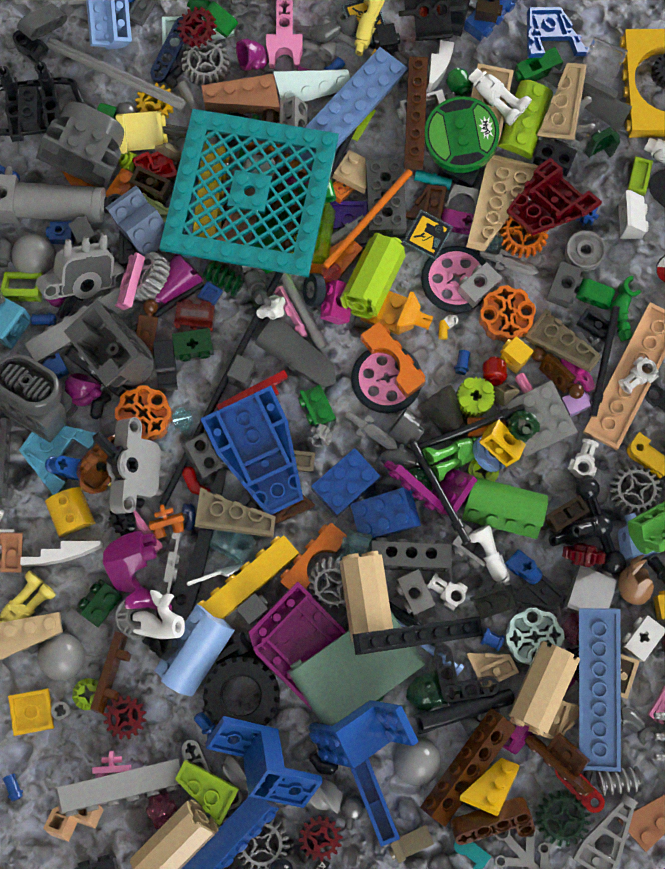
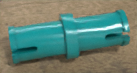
M417 170L414 181L429 185L445 186L448 191L452 183V179L438 176L435 172L431 174Z

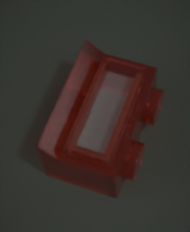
M182 300V303L177 302L174 320L175 327L180 329V325H190L191 329L197 330L198 326L210 328V331L213 332L216 312L215 305L207 301H202L200 304H193L191 300Z

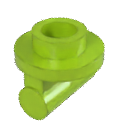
M130 151L121 154L119 158L120 167L134 173L135 164L132 158L138 155Z

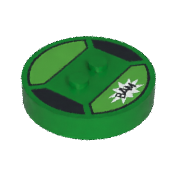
M466 96L454 97L443 101L430 113L425 125V145L432 160L441 168L455 173L472 172L487 164L496 152L499 141L498 120L494 112L482 101Z

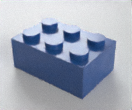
M354 448L311 486V490L333 515L338 518L351 506L350 504L355 503L380 481L381 476Z
M404 487L350 504L360 542H371L376 540V538H384L421 526L412 491Z

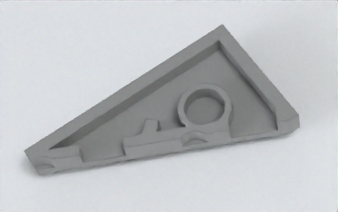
M173 532L171 536L161 588L162 595L170 594L172 580H176L177 568H174V566L178 564L180 552H177L180 539L179 533Z

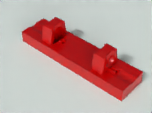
M285 370L217 404V409L220 410L268 386H272L276 396L279 395L275 385L287 380L288 376Z

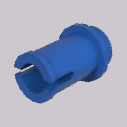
M337 57L324 70L342 69L345 66V62L340 57Z
M52 312L48 314L33 313L31 316V324L33 326L56 325V314H52Z
M459 350L457 365L454 366L456 374L466 375L469 371L468 362L471 352Z
M15 773L2 778L9 794L7 797L11 799V802L23 797L22 793L24 791L20 790Z

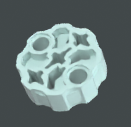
M528 608L514 615L509 620L504 635V644L516 662L530 666L532 654L537 651L540 642L546 641L549 646L553 644L561 648L562 641L564 640V631L552 613L539 610L538 608ZM529 612L536 616L534 623H530L527 620ZM547 624L549 625L545 632H539V630L545 629ZM533 632L535 636H543V638L535 640V643L533 639H524L533 635ZM553 632L557 634V638H550L549 634ZM513 634L519 639V641L515 642V645L513 641H510ZM523 643L529 644V646H523L520 651L518 650Z

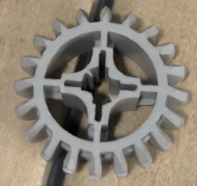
M215 39L211 43L207 40V46L201 43L200 48L196 46L192 48L187 45V51H183V58L181 59L183 64L182 70L185 77H189L191 83L195 81L197 86L200 83L202 85L212 84L213 82L219 83V79L224 80L225 74L229 73L230 56L221 43L216 44ZM217 57L220 60L218 67L214 63ZM194 59L197 61L195 69L192 67Z
M153 251L145 255L135 299L145 302L148 299L155 298L157 293H160L170 274V262H168L165 256Z
M633 464L631 468L625 466L623 470L619 469L617 471L618 475L614 474L612 476L614 481H611L609 485L613 488L609 490V493L614 494V496L610 500L617 501L614 507L620 505L621 513L627 509V515L633 512L636 513V516H639L640 513L642 514L653 508V506L658 505L656 500L660 499L661 495L656 492L662 491V488L656 487L660 481H654L653 478L656 477V474L654 473L650 476L649 468L643 471V465H640L637 469L636 465ZM626 477L627 490L621 492V483ZM636 477L641 478L645 483H639ZM633 488H634V489H635V488H637V489L642 488V489L639 490L637 493H636V492H635V493H633V492L628 493V492L631 491ZM649 489V497L644 504L643 492ZM625 498H631L637 505L629 503Z
M331 556L328 560L322 559L321 563H316L315 568H312L308 579L311 582L309 588L313 589L312 595H317L316 601H323V606L328 603L330 608L336 605L339 609L342 604L346 607L339 563L341 558L339 556L334 560ZM325 573L326 580L322 583L320 576Z
M274 818L269 823H266L264 826L270 828V830L264 835L252 838L254 848L249 853L245 849L237 855L238 859L243 856L246 858L242 865H246L249 861L251 863L249 869H253L254 865H257V869H261V866H264V869H269L268 865L274 860L280 859V855L287 856V853L282 848H289V844L283 843V841L289 840V836L282 837V834L286 832V828L278 829L281 825L280 821L274 825L272 824L275 820ZM275 833L279 840L277 852L273 850L269 843ZM269 835L265 843L267 847L258 848L254 851L259 843L257 839L261 838L262 840V838L265 839ZM259 852H265L271 856L267 860H257L253 857Z

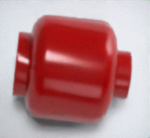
M493 356L482 364L483 379L489 381L493 386L501 385L507 379V364L503 359Z

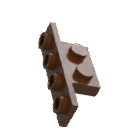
M558 733L548 746L534 734L524 739L533 752L542 756L543 761L547 765L554 767L562 779L569 781L574 786L577 793L588 796L594 791L579 776L591 760L561 733Z

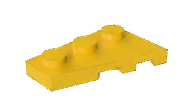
M500 758L460 795V801L498 816L518 774L520 765Z

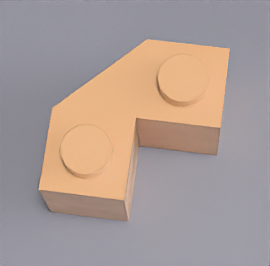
M98 805L99 809L87 812L86 809L78 810L77 815L66 817V814L60 815L59 807L52 809L43 829L51 836L69 842L77 823L95 829L104 809Z

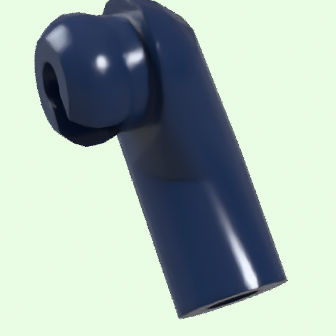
M184 503L181 510L182 513L187 514L184 530L193 532L196 520L195 506L191 503Z

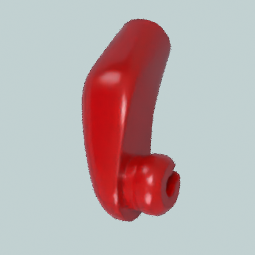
M187 466L183 469L182 475L191 493L199 495L200 488L207 490V492L211 491V489L203 486L198 481L193 467Z

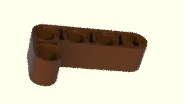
M523 797L505 801L498 816L480 809L456 817L450 822L455 842L459 845L478 841L516 828L520 837H529L535 832L530 810Z

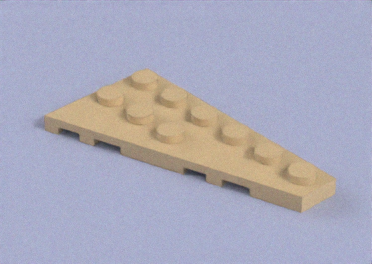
M493 155L485 166L466 247L485 252L508 219L507 209L518 193L521 194L524 190L527 180H531L533 172L538 165Z

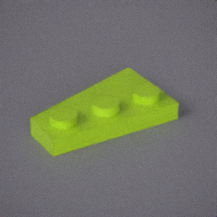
M186 759L175 778L189 795L197 800L205 812L209 813L215 822L221 826L240 788Z

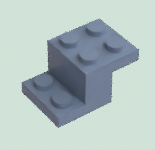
M134 186L105 207L123 235L134 245L139 254L145 256L147 253L159 250L165 222L158 211L147 202L137 186Z

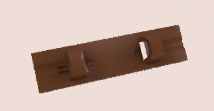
M115 631L90 707L92 711L99 714L104 713L108 699L118 700L120 693L112 689L121 660L130 662L132 656L128 651H124L128 637L120 632Z

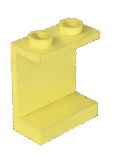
M161 111L116 115V120L124 128V138L120 147L121 154L128 153V151L155 149L156 145L168 143L167 134L163 132V127L166 126L165 115L161 114Z

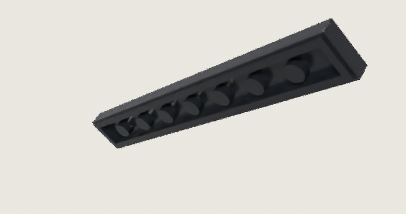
M480 616L352 634L355 655L483 636Z

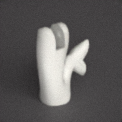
M150 590L152 600L157 606L162 621L150 612H135L133 614V621L141 622V626L133 627V632L157 639L181 637L185 631L184 620L181 616L170 611L168 607L174 595H162L158 591Z

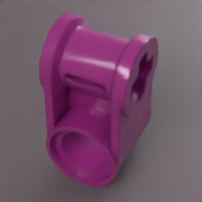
M444 209L441 222L450 227V233L469 235L474 215L453 209Z

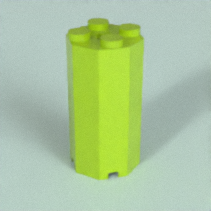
M374 233L373 237L369 238L340 297L342 307L346 310L348 307L351 308V313L354 316L370 319L373 315L374 317L378 315L406 257L404 247L401 245L402 241L399 238L384 236L380 233Z

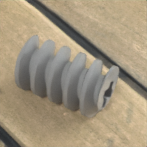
M634 766L633 769L626 767L625 770L621 767V772L602 771L600 773V771H596V780L603 796H606L607 789H609L611 795H614V789L616 788L619 794H622V788H625L626 792L630 793L631 787H633L635 792H638V787L641 785V774L638 766Z

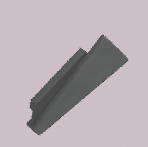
M552 67L546 81L558 88V83L565 67L562 71ZM585 75L581 100L586 96L592 98V102L585 109L616 131H619L632 106L615 99L619 93L618 91Z

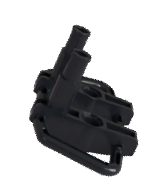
M39 62L34 66L38 79L18 81L16 77L10 74L6 66H3L4 70L0 66V92L5 91V112L9 127L0 128V136H10L12 142L24 141V136L46 133L50 123L54 119H58L61 112L56 84L70 85L76 101L85 104L77 82L72 78L54 77L44 62H41L42 66H40ZM41 86L42 108L46 126H41V131H23L18 123V113L12 115L13 112L18 111L19 87Z

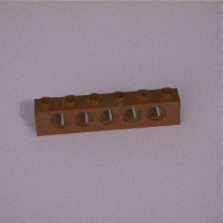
M409 56L404 169L422 170L428 57Z
M491 708L420 808L431 818L446 827L463 803V801H460V795L484 774L514 732L516 726Z

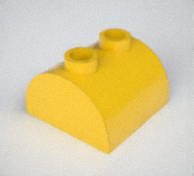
M80 487L66 489L45 500L59 538L96 524L84 492Z

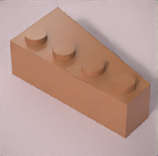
M274 74L201 85L206 111L217 113L239 112V114L256 113L257 115H262L263 111L274 109L279 113L278 117H280V106Z

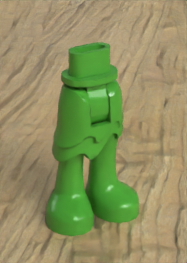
M479 437L457 440L450 446L439 450L430 447L422 450L429 465L435 464L451 455L449 461L431 467L439 482L444 479L446 473L451 469L455 468L457 470L475 459L473 444Z

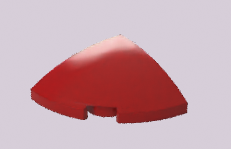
M158 151L152 154L145 152L132 158L136 167L139 166L166 179L177 176V169L173 160Z

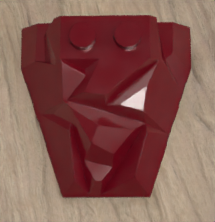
M549 158L534 170L533 177L530 181L527 180L524 190L521 194L518 193L507 209V214L533 236L588 215L599 207L602 201L589 190L581 194L563 178V168L553 159Z

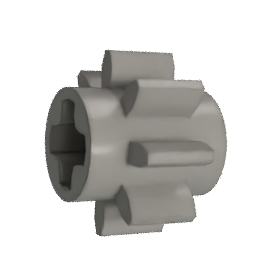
M319 424L317 428L312 426L308 439H311L312 445L322 449L324 444L329 446L333 433H330L329 427Z

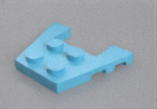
M64 425L50 443L31 432L19 451L54 495L61 492L67 483L46 470L45 462L48 457L62 456L73 440L90 450L95 444L93 436L96 433Z

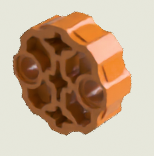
M509 285L499 286L497 290L489 292L483 299L478 319L479 324L484 328L486 335L490 339L506 343L508 339L513 340L516 336L518 338L526 336L533 325L536 309L534 303L528 298V294L521 288L514 289ZM521 310H528L530 315L522 314ZM484 314L492 315L493 319L487 320Z
M141 385L121 395L120 402L115 408V419L118 422L121 419L138 418L142 424L141 438L154 441L163 438L168 433V427L173 421V412L166 396L160 390ZM140 396L142 398L141 402L144 404V406L140 404ZM156 398L162 399V403L159 405H154L153 401ZM130 399L131 401L133 400L134 403L130 404L127 401ZM138 409L143 413H147V416L150 420H148L144 416H141ZM144 423L148 425V433H146L147 427L144 425ZM154 426H160L161 429L158 431L157 429H154Z

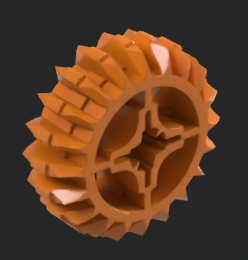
M509 216L499 230L501 234L498 236L502 240L501 246H506L505 251L511 250L512 256L518 253V258H521L522 254H524L526 259L529 258L530 254L535 256L537 251L541 252L542 247L547 243L545 240L549 237L546 234L548 230L532 236L524 229L525 236L523 239V227L521 225L510 227L517 222ZM537 240L533 244L525 245L526 241Z

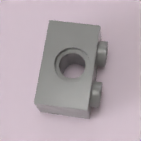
M487 262L483 266L481 264L473 270L472 276L469 278L466 276L459 283L458 293L473 308L489 292H492L502 280V277ZM481 281L483 286L478 287L474 282Z
M419 569L396 580L395 588L399 596L403 595L406 601L403 605L408 614L411 613L412 616H415L435 606ZM410 589L418 590L419 597L417 599H412L409 596Z

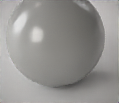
M40 234L23 235L14 243L11 250V260L18 272L30 274L43 272L44 275L53 267L56 251L54 245L48 238Z
M61 633L52 640H45L41 644L37 655L38 665L41 671L50 679L57 681L71 679L80 672L84 665V647L75 636Z
M417 737L419 742L414 746L398 745L394 753L393 765L401 780L410 785L421 786L431 782L437 776L441 767V756L433 742L424 737Z

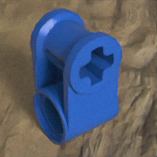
M51 456L46 460L45 468L49 473L71 480H79L76 470L81 459L67 456Z
M519 549L505 563L512 573L520 576L530 584H536L542 579V571L537 567L535 561Z

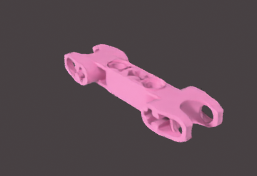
M276 0V34H266V48L270 69H275L276 60L281 55H288L293 59L294 69L300 66L303 54V34H293V0Z

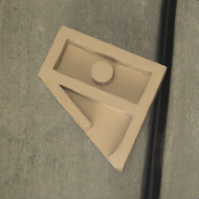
M349 150L334 172L333 179L364 194L367 188L366 158Z
M466 654L477 678L494 676L500 682L519 673L510 654ZM489 680L487 685L482 686V682H479L482 690L485 687L496 684Z
M562 700L548 734L543 733L542 737L553 740L558 733L564 736L566 731L574 726V721L579 716V705Z

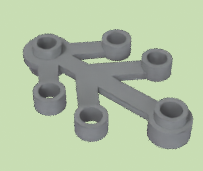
M510 830L505 831L503 835H494L497 839L504 840L519 857L511 858L499 854L494 858V863L497 867L517 866L528 867L529 869H548V853L550 852V845L548 843L540 842L537 846V850L540 853V868L534 862L536 830L532 836L526 837L525 851L511 837ZM545 844L547 851L541 852L540 847ZM500 857L504 859L502 865L497 863V859Z

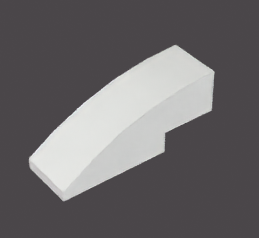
M440 40L436 54H431L428 63L426 94L431 93L444 77L453 53L454 42Z

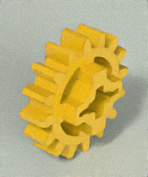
M164 84L161 87H159L171 93V89H166ZM144 92L137 93L138 98L135 101L138 111H161V114L165 115L167 119L169 118L168 113H174L173 106Z

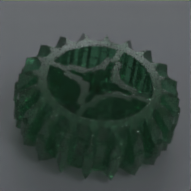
M556 790V797L551 792L548 793L549 801L543 797L542 800L546 803L545 806L537 805V807L543 809L542 813L535 812L536 816L541 817L535 823L543 825L538 828V831H546L543 834V838L547 839L551 836L549 840L551 844L557 839V846L559 847L562 846L563 841L569 847L570 839L574 844H577L576 836L583 840L584 836L580 832L588 833L589 830L584 828V824L590 825L591 822L585 820V817L591 815L589 812H583L587 807L580 806L582 799L575 801L576 795L571 794L569 797L567 790H564L563 796H561L560 790ZM562 801L557 812H548L553 804ZM568 802L575 806L579 813V818L569 814ZM565 812V816L572 820H564L563 824H560L561 821L556 817L562 816ZM547 819L556 821L558 834L550 830ZM577 824L574 831L564 835L568 825Z

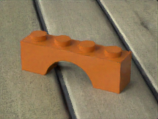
M378 322L362 333L360 340L371 354L384 353L394 358L399 367V374L395 380V385L405 398H408L425 385L426 377L420 369L417 370L413 365L414 361L410 355L404 354L399 341L393 340L386 325L382 326Z
M330 522L328 526L324 524L318 531L319 537L316 540L312 539L305 547L308 550L303 555L299 554L294 559L293 563L295 565L291 570L287 568L280 576L282 579L280 581L281 585L289 590L296 582H299L307 589L311 583L308 580L307 568L311 559L324 552L337 554L349 537L333 523Z

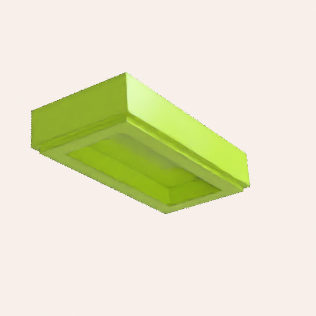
M635 156L627 190L645 196L653 160Z

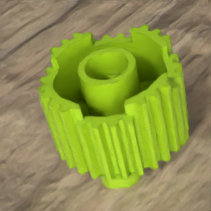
M473 377L465 379L458 387L455 395V403L458 404L457 408H460L459 411H462V414L469 418H479V416L486 415L495 401L493 385L489 381H485V379L482 380L481 377L479 379L477 377L475 379ZM473 395L478 397L477 401L473 400Z

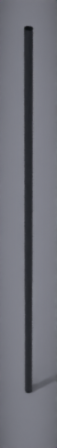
M356 129L339 146L335 154L330 179H332ZM295 234L293 237L295 243L297 240V234ZM275 273L266 290L269 297L273 295L284 273ZM256 312L203 417L214 412L229 382L227 374L237 354L243 355L261 319L257 316ZM201 421L192 437L204 432L205 428ZM185 452L159 502L161 505H167L182 475L183 469L189 461Z

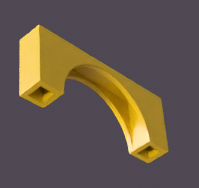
M625 29L623 36L619 40V46L623 52L620 57V62L624 67V70H622V81L625 82L623 97H626V104L632 106L625 121V131H628V138L665 137V111L656 109L648 104L639 94L635 84V70L639 64L652 56L665 53V29Z

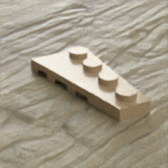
M566 64L558 83L557 91L551 100L550 108L537 134L538 137L575 140L586 64Z
M60 613L0 623V660L63 633Z

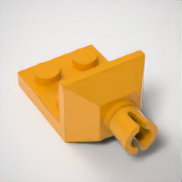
M389 291L378 315L375 317L373 315L370 319L361 317L360 320L371 325L380 322L382 326L386 325L390 332L400 335L412 330L414 325L429 330L434 316L420 311L421 306L414 292L410 291L407 298Z

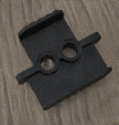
M404 0L405 10L398 13L399 17L414 16L415 41L439 40L453 37L451 12L466 11V5H459V0ZM438 5H443L446 8L445 15L437 13ZM420 7L427 8L428 15L426 17L419 15L418 10Z

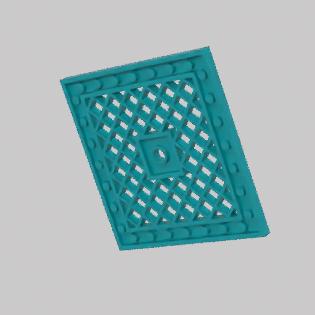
M192 109L160 243V251L309 277L339 134ZM220 134L228 136L223 139ZM217 136L220 141L212 146L208 140ZM235 138L238 145L230 149L227 143ZM239 138H245L246 140L241 142ZM257 141H263L264 143L259 145ZM253 142L256 148L248 152L245 146ZM206 143L209 148L203 151ZM275 144H280L283 146L278 148ZM271 145L275 151L266 155L263 149ZM224 146L227 152L219 156L215 150ZM294 147L301 148V149L298 150V151H296V150L294 149ZM290 148L293 154L285 159L282 152ZM242 149L245 155L237 159L234 153ZM308 151L311 158L303 161L300 155ZM260 152L264 158L255 162L252 156ZM213 153L216 159L208 163L204 157ZM278 155L282 161L274 166L271 159ZM231 156L234 162L226 166L223 160ZM297 158L300 165L292 169L289 162ZM249 159L253 165L244 169L241 163ZM202 160L205 166L199 169ZM267 162L271 168L263 173L259 167ZM220 163L223 169L214 173L212 167ZM311 163H313L312 171L307 167ZM286 165L289 172L281 176L278 169ZM238 166L241 171L235 170L233 177L230 170ZM304 168L308 175L299 179L296 173ZM256 169L259 174L250 173V172H252V171H254V170ZM209 170L212 176L203 180L200 175ZM227 173L230 179L222 184L219 177ZM275 173L278 179L272 182V176L269 175ZM293 175L297 182L288 186L285 180ZM198 177L201 183L195 186ZM216 180L219 186L211 191L207 185ZM309 180L308 189H306L303 183ZM282 183L286 189L277 193L274 187ZM230 185H232V186H231V190H230V194H229L228 191H227L225 188H227V187H229ZM300 186L304 192L296 197L292 190ZM204 187L208 193L199 198L196 192ZM248 188H253L255 190V193L252 196H247L245 194V191ZM223 190L226 197L218 201L214 195ZM271 190L274 196L268 200ZM289 193L293 199L285 204L281 197ZM194 195L197 200L191 204ZM212 198L215 204L206 208L203 202ZM303 198H305L304 207L299 202ZM278 200L281 207L273 211L270 205ZM227 203L228 208H231L226 212L222 208V205ZM297 204L300 210L292 214L288 208ZM201 205L204 211L195 216L192 209ZM267 207L270 214L262 219L259 213L265 214ZM219 208L222 215L214 219L210 213ZM241 210L249 211V212H248L247 214L243 215V213L241 212ZM237 211L241 217L232 222L229 216ZM286 211L289 217L281 222L277 215ZM190 213L193 218L187 221L188 214ZM208 215L211 222L202 226L199 220ZM256 215L259 221L251 226L247 219ZM302 215L299 225V223L296 221V218ZM226 218L230 225L221 230L217 223ZM274 218L278 224L269 229L266 222ZM293 221L296 228L288 232L284 226ZM196 222L200 229L191 233L188 227ZM245 222L248 228L240 233L236 226ZM263 225L266 232L258 236L254 230ZM215 226L219 232L210 237L206 230ZM281 228L285 235L276 239L273 233ZM233 229L237 235L228 240L225 233ZM252 232L255 239L246 243L243 237ZM204 233L207 238L197 236ZM296 233H298V235H297V240H296V243H295V241L293 240V238H292L291 236H293V235H295ZM270 235L274 242L265 246L262 240ZM222 236L225 241H220L216 239ZM240 239L244 245L236 244L235 242ZM289 239L292 246L284 250L280 244ZM259 243L262 248L253 247V246H254L255 244ZM277 246L280 249V251L271 249Z

